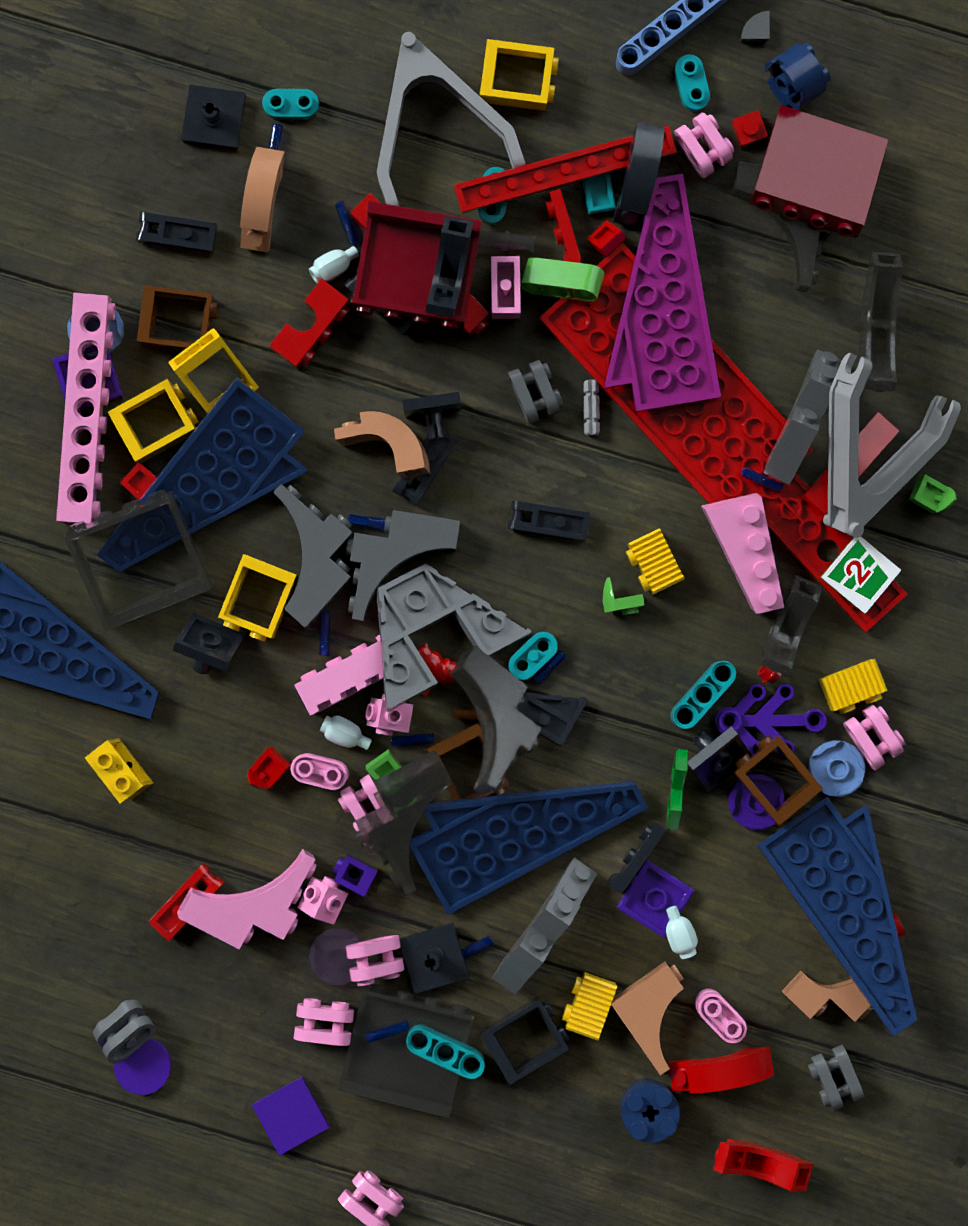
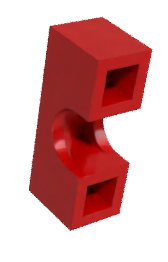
M323 279L320 280L305 299L306 306L316 313L314 326L307 331H298L286 323L269 345L275 353L297 370L302 365L307 367L316 355L313 352L319 344L324 345L333 334L331 328L337 321L339 323L343 322L350 312L348 308L350 305L349 299Z

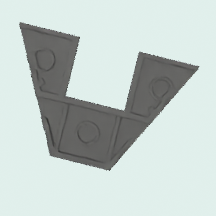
M424 564L379 587L376 593L386 711L389 712L436 687L438 683L411 641L410 637L453 614L484 661L527 638L532 633L531 630L528 628L525 630L514 623L502 611L492 609L489 603L472 593L470 595L456 586V582L448 577L441 576L437 570L428 564Z

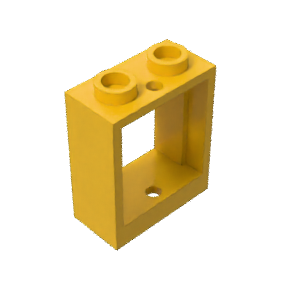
M487 39L480 97L489 104L546 111L547 102L553 103L555 86L550 85L551 75H557L559 58L553 57L554 48ZM497 54L546 59L541 96L493 89Z
M214 328L168 362L207 414L223 393L209 403L187 374L220 349L243 377L241 380L254 391L259 388Z
M166 379L108 411L135 462L143 463L188 438L196 429L195 424L199 423L191 408L186 410L181 400L185 396L177 383L172 385ZM167 392L185 426L143 449L125 414Z
M243 554L218 618L225 620L223 626L239 631L240 627L251 630L249 636L265 642L267 637L274 639L285 612L284 608L289 602L299 576ZM248 569L286 583L268 629L231 615Z
M120 738L107 740L85 757L120 804L132 800L153 784V781ZM127 762L132 763V768L127 765Z

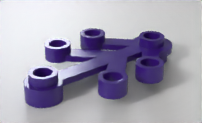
M753 684L748 688V694L734 708H722L715 717L716 728L721 733H724L732 726L739 734L743 743L748 747L751 755L754 753L752 750L753 746L760 741L755 740L744 727L755 726L765 737L767 735H770L771 738L775 735L780 736L785 743L790 745L791 751L794 753V744L791 741L785 740L772 726H805L807 730L817 732L822 730L827 722L826 715L819 709H810L804 715H772L784 701L790 700L793 697L794 689L789 684H780L776 688V694L755 715H744L755 701L762 700L766 694L765 688L762 685ZM755 687H759L762 691L761 696L758 698L752 695V690ZM783 687H787L790 691L789 696L786 698L780 695V690ZM728 715L734 719L733 725L729 727L724 724V718ZM811 715L818 717V723L814 726L809 723ZM777 748L778 754L782 757H785L782 754V752Z

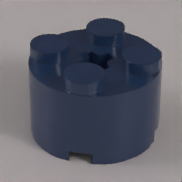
M807 42L802 45L794 44L765 64V73L769 71L771 76L767 82L774 96L783 106L790 104L793 107L792 109L795 110L801 109L825 93L827 82L831 80L828 70L819 64L815 58L812 46Z
M655 1079L638 1080L629 1086L620 1101L622 1120L633 1138L647 1143H655L668 1138L675 1132L680 1117L679 1106L673 1092L660 1081ZM652 1105L654 1111L652 1115L647 1116L645 1112L647 1111V1106Z

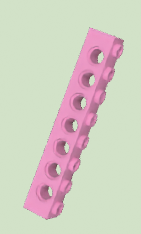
M73 293L56 521L94 524L95 518L100 517L101 504L99 501H96L97 490L102 489L103 474L98 473L99 462H103L105 456V445H100L101 433L105 434L107 429V417H103V405H108L109 389L105 388V377H110L111 360H107V350L113 347V332H109L110 320L114 321L116 311L115 303H111V298L106 295ZM92 317H97L100 319L99 329L94 332L88 331L86 328L87 321ZM91 345L98 348V356L94 360H86L84 356L85 349ZM87 374H94L96 384L90 389H85L82 385L83 377ZM85 402H91L94 406V412L89 417H83L80 413V407ZM83 430H89L92 435L91 442L85 446L80 445L78 442L79 433ZM81 458H86L90 464L89 470L84 474H79L76 470V463ZM83 486L87 490L88 495L85 501L79 503L74 499L73 494L77 487Z

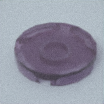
M338 927L325 930L318 935L310 948L309 954L311 969L315 975L327 984L342 985L350 983L349 969L356 967L357 961L356 958H347L346 946L362 942L361 939L349 929Z

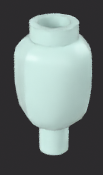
M354 246L346 251L332 250L317 258L313 266L309 268V272L316 283H319L321 279L325 282H330L343 274L348 269L350 261L358 257L359 253Z
M326 716L320 728V731L324 733L327 740L342 747L352 748L357 745L367 750L371 743V739L363 736L356 724L340 716H333L332 718Z
M677 906L666 909L670 919L666 927V933L672 951L679 954L681 959L694 956L697 953L695 948L698 939L691 922L687 918L680 916Z

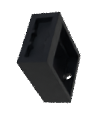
M539 996L480 1031L481 1038L509 1085L569 1050L566 1042L570 1038L562 1025L556 1026L551 1018L556 1015L549 1002L547 1000L542 1002ZM537 1009L557 1043L515 1068L495 1033Z

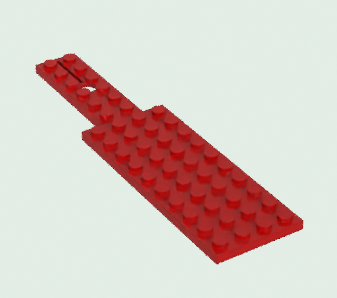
M622 242L597 265V267L605 272L596 301L587 302L561 298L539 320L587 373L599 383V386L707 504L754 493L760 495L768 529L864 633L867 632L899 603L907 593L893 580L874 602L875 604L863 614L820 579L832 562H825L819 558L817 554L818 545L824 540H831L838 546L839 555L853 536L826 526L823 523L825 515L822 516L802 498L810 487L797 473H795L790 485L764 474L767 460L786 420L712 339L721 394L720 399L636 412L631 385L605 389V380L636 257ZM809 447L805 457L813 451L811 447Z

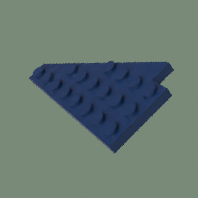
M236 377L100 548L97 556L118 572H121L278 488L281 484L283 485L304 474L308 468L288 453L304 433V429Z
M0 560V676L152 719L160 691Z
M634 781L424 803L421 805V808L432 828L410 839L408 844L447 915L648 809V806Z
M826 797L758 844L757 847L889 1033L894 1037L917 1021V1016L869 810L865 805L844 820L829 798Z

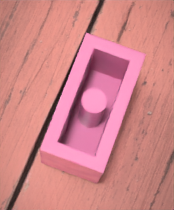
M520 256L491 257L492 319H520Z

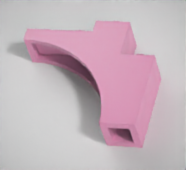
M302 849L296 860L280 876L262 887L244 893L229 895L212 894L191 887L177 911L178 918L237 949H240L243 943L247 944L254 933L253 924L284 940L287 933L292 934L298 923L297 913L294 908L290 907V904H296L302 893L300 887L304 879H310L316 868L314 862L316 859L313 854Z

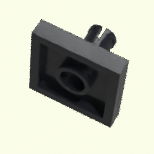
M189 84L181 137L182 142L238 150L246 100L245 92Z
M459 392L402 400L405 418L425 416L428 440H436L434 426L437 427L438 439L446 438L442 413L461 410Z
M193 613L176 639L173 651L195 659L193 670L199 674H208L211 666L227 671L240 649L246 634Z
M732 726L715 740L703 730L693 738V742L701 751L691 758L687 764L701 785L709 793L733 774L732 771L736 768L734 763L746 753L749 756L751 754Z
M454 922L399 938L415 994L470 977Z

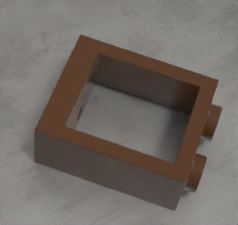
M144 285L137 342L141 346L184 351L193 344L190 342L153 338L159 299L205 305L200 338L211 330L212 319H217L219 303L215 302L213 295L208 293Z
M479 723L427 749L453 800H461L462 798L440 755L475 737H478L499 780L463 799L480 798L488 795L499 796L507 792L505 786L509 785V782Z
M767 735L756 744L758 748L756 752L751 756L746 753L734 763L736 768L732 773L772 821L780 826L823 788L780 736L775 735L771 738L770 735ZM777 747L807 783L774 809L745 773Z

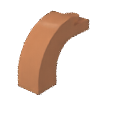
M256 147L249 167L240 221V228H242L240 248L268 252L270 249L273 210L277 190L283 176L285 151Z
M374 411L360 412V424L355 421L342 424V427L334 429L335 440L342 446L372 440L383 441L389 444L394 453L396 471L403 479L430 474L427 453L419 438L406 424L389 414Z

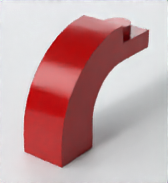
M749 1047L715 1058L673 1060L668 1063L672 1090L690 1091V1094L734 1089L774 1076L770 1047Z
M727 1138V1142H721L720 1147L716 1151V1161L713 1170L721 1174H741L756 1177L789 1191H806L814 1163L774 1148Z

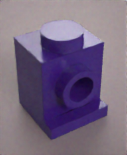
M348 854L345 859L339 858L332 872L337 874L334 879L335 882L365 896L378 868ZM351 868L359 870L360 875L357 878L350 876L349 870Z

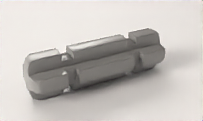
M596 380L584 381V393H586V396H584V419L586 420L584 433L590 436L598 435L600 432V423L597 421L600 418L599 396H597V393H599V383Z

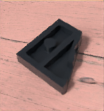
M526 693L512 719L561 747L588 699L586 697L575 698L562 697V695L547 696Z

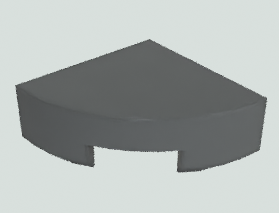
M769 11L758 13L748 20L743 28L740 42L769 41Z

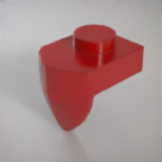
M270 746L248 770V782L250 786L257 789H270L283 777L291 767V764L273 746Z

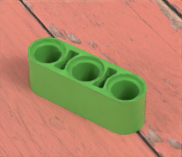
M529 258L520 287L522 290L534 295L593 302L598 299L605 272L591 264Z

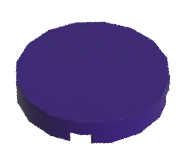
M763 774L747 775L774 809L785 801V795L780 785L773 778ZM738 780L732 786L728 796V808L733 819L741 826L751 830H764L774 825L775 823Z
M150 1038L127 1059L114 1063V1072L117 1081L125 1090L133 1094L146 1095L156 1092L166 1083L170 1075L172 1061L166 1047L158 1040Z

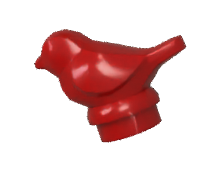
M428 643L418 647V652L437 682H440L442 685H445V683L452 684L456 662L449 661L450 659L448 658L443 659L440 653L432 651L428 647ZM430 690L426 691L422 695L427 696Z

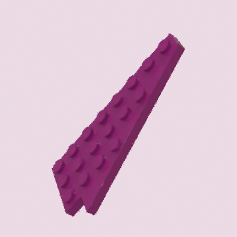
M683 174L656 178L605 380V389L626 385L632 386L636 412L721 398Z

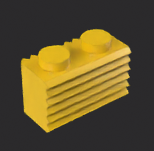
M660 528L627 544L630 550L626 551V555L632 566L638 565L642 573L638 579L645 592L650 590L653 595L684 580V576Z
M875 659L867 660L819 679L829 709L831 711L838 710L840 714L856 709L855 703L865 700L866 704L882 699L881 693L888 691Z
M583 972L582 978L576 977L571 993L575 994L572 1005H566L562 1020L566 1021L565 1028L599 1040L617 989L616 983L587 972Z

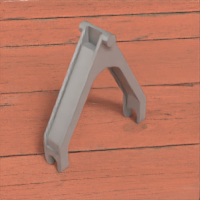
M405 32L401 38L377 167L378 182L385 203L399 206L389 175L404 98L412 88L421 83L433 82L443 85L503 140L512 169L526 165L514 128L426 48L412 32Z
M848 353L843 358L829 391L828 513L825 514L823 523L826 526L858 538L863 534L864 526L946 444L960 413L961 406L960 403L952 400L948 412L942 416L941 412L947 398L935 396L930 403L920 429L865 484L860 485L858 481L859 398L871 372L872 363L868 359L861 357L856 371L851 374V368L857 356Z

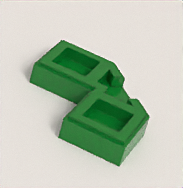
M678 749L675 754L671 774L672 784L667 804V829H678L682 813L683 786L687 774L688 750Z

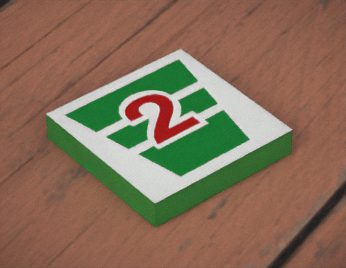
M860 536L851 539L820 579L861 613L865 614L899 574L901 569Z

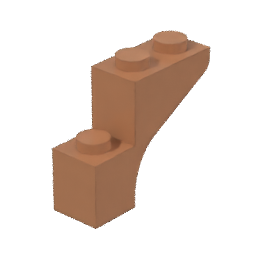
M800 971L782 990L810 1019L814 1015L818 1017L825 1011L828 1006L826 1002L829 999L841 1008L854 1022L858 1018L860 1020L864 1019L872 1010V1007L852 979L832 985H825L811 980Z

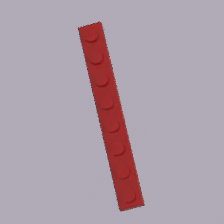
M669 126L663 127L665 130L661 159L677 153ZM632 136L455 184L453 188L461 214L627 169Z

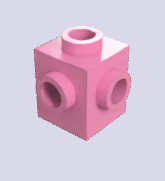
M382 694L381 699L371 697V702L366 709L367 726L376 727V733L392 736L393 730L409 733L413 705L404 703L387 712L385 694Z
M325 876L323 880L311 877L297 908L315 919L334 925L348 893L340 889V884L330 877Z

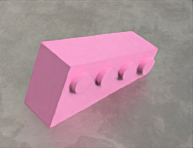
M754 493L702 505L704 514L724 551L727 561L751 609L756 614L784 608L762 497Z
M380 635L375 637L378 642L367 647L366 643H363L350 650L351 656L343 660L339 656L327 662L326 669L318 673L314 669L300 677L302 681L294 686L310 716L383 679Z

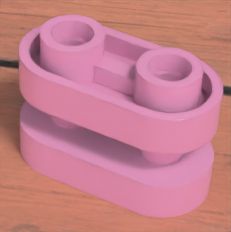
M702 112L692 119L695 128L690 130L686 125H682L674 131V136L698 174L702 178H706L714 172L713 162L717 161L721 166H724L733 160L732 153L735 151L731 142L727 138L723 139L718 132L719 126L715 118L711 114L707 116ZM700 137L709 149L708 153H705L697 141Z
M870 705L862 711L865 717L863 721L859 723L856 718L852 717L844 722L843 725L872 769L877 770L885 764L882 755L888 752L895 758L904 752L902 746L905 744V741L897 730L892 731L887 724L889 717L881 706L876 708L874 705ZM870 729L874 731L881 742L877 746L873 744L866 733Z
M311 753L297 756L291 764V773L297 781L329 790L341 788L349 778V770L343 762Z
M368 774L360 779L363 788L355 792L351 786L346 787L340 791L342 797L338 801L346 814L351 812L356 822L353 823V826L361 838L366 836L370 840L379 835L376 828L377 825L384 822L390 828L397 824L398 820L372 776ZM368 797L377 810L371 816H369L361 803Z
M399 935L384 936L347 945V958H356L357 966L349 969L351 981H357L358 986L375 983L374 978L383 976V979L399 977V972L404 970L403 958H394L393 950L401 947ZM382 953L383 960L368 963L367 956Z
M704 989L697 994L695 1008L706 1023L724 1041L728 1043L740 1042L746 1035L747 1026L739 1013L716 990Z
M304 998V1003H298L296 1016L305 1019L304 1026H295V1040L338 1046L350 1045L352 1033L343 1030L344 1023L353 1022L354 1009L349 1008V1003L332 1002V1006L321 1005V1000ZM316 1020L332 1021V1029L315 1027Z
M367 1170L366 1173L359 1171L352 1180L357 1189L354 1193L345 1189L339 1196L338 1201L346 1210L367 1226H390L385 1217L388 1213L395 1217L398 1216L404 1208L401 1203L403 1200L402 1196L392 1188L386 1190L379 1184L380 1179L371 1171ZM365 1196L379 1205L377 1210L363 1201Z

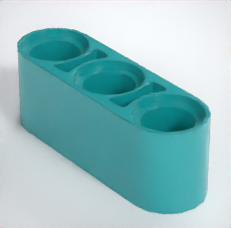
M728 661L714 662L673 707L670 715L672 723L678 728H692L736 678L735 667ZM721 665L725 666L729 671V677L724 682L718 681L715 677V670ZM700 687H706L710 691V698L705 703L699 702L696 698V691ZM681 708L689 709L692 715L691 720L686 724H681L677 719V713Z
M418 1024L411 1027L408 1031L406 1044L409 1051L468 1079H475L483 1073L485 1067L484 1056L478 1049L426 1025ZM416 1033H423L428 1041L423 1046H417L413 1043L412 1036ZM442 1045H449L454 1053L448 1058H443L438 1054L437 1050ZM474 1057L478 1059L480 1065L474 1070L467 1069L464 1066L465 1059Z

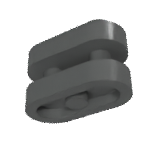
M540 360L529 363L530 373L522 375L518 368L507 372L511 386L528 424L539 421L538 411L546 409L548 415L551 416L560 412L559 406L563 405L558 389L552 390L549 383L552 375L547 363L541 364ZM535 383L541 397L535 401H532L527 386Z
M138 1000L123 1001L109 1016L99 1021L93 1030V1037L98 1045L103 1047L102 1051L109 1063H119L127 1059L146 1043L156 1031L155 1025L148 1016H145L146 1011Z
M843 1045L832 1048L833 1058L825 1061L820 1053L810 1057L812 1063L808 1065L813 1080H819L823 1090L819 1091V1095L825 1108L830 1106L833 1111L844 1107L841 1098L850 1095L853 1102L865 1098ZM839 1068L845 1084L836 1087L830 1071Z

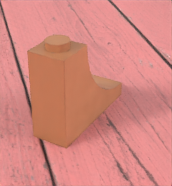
M663 962L614 996L611 1003L660 1075L670 1069L660 1047L659 1033L662 1017L672 999L684 989L680 984V981L684 979L675 965L669 968L666 962Z

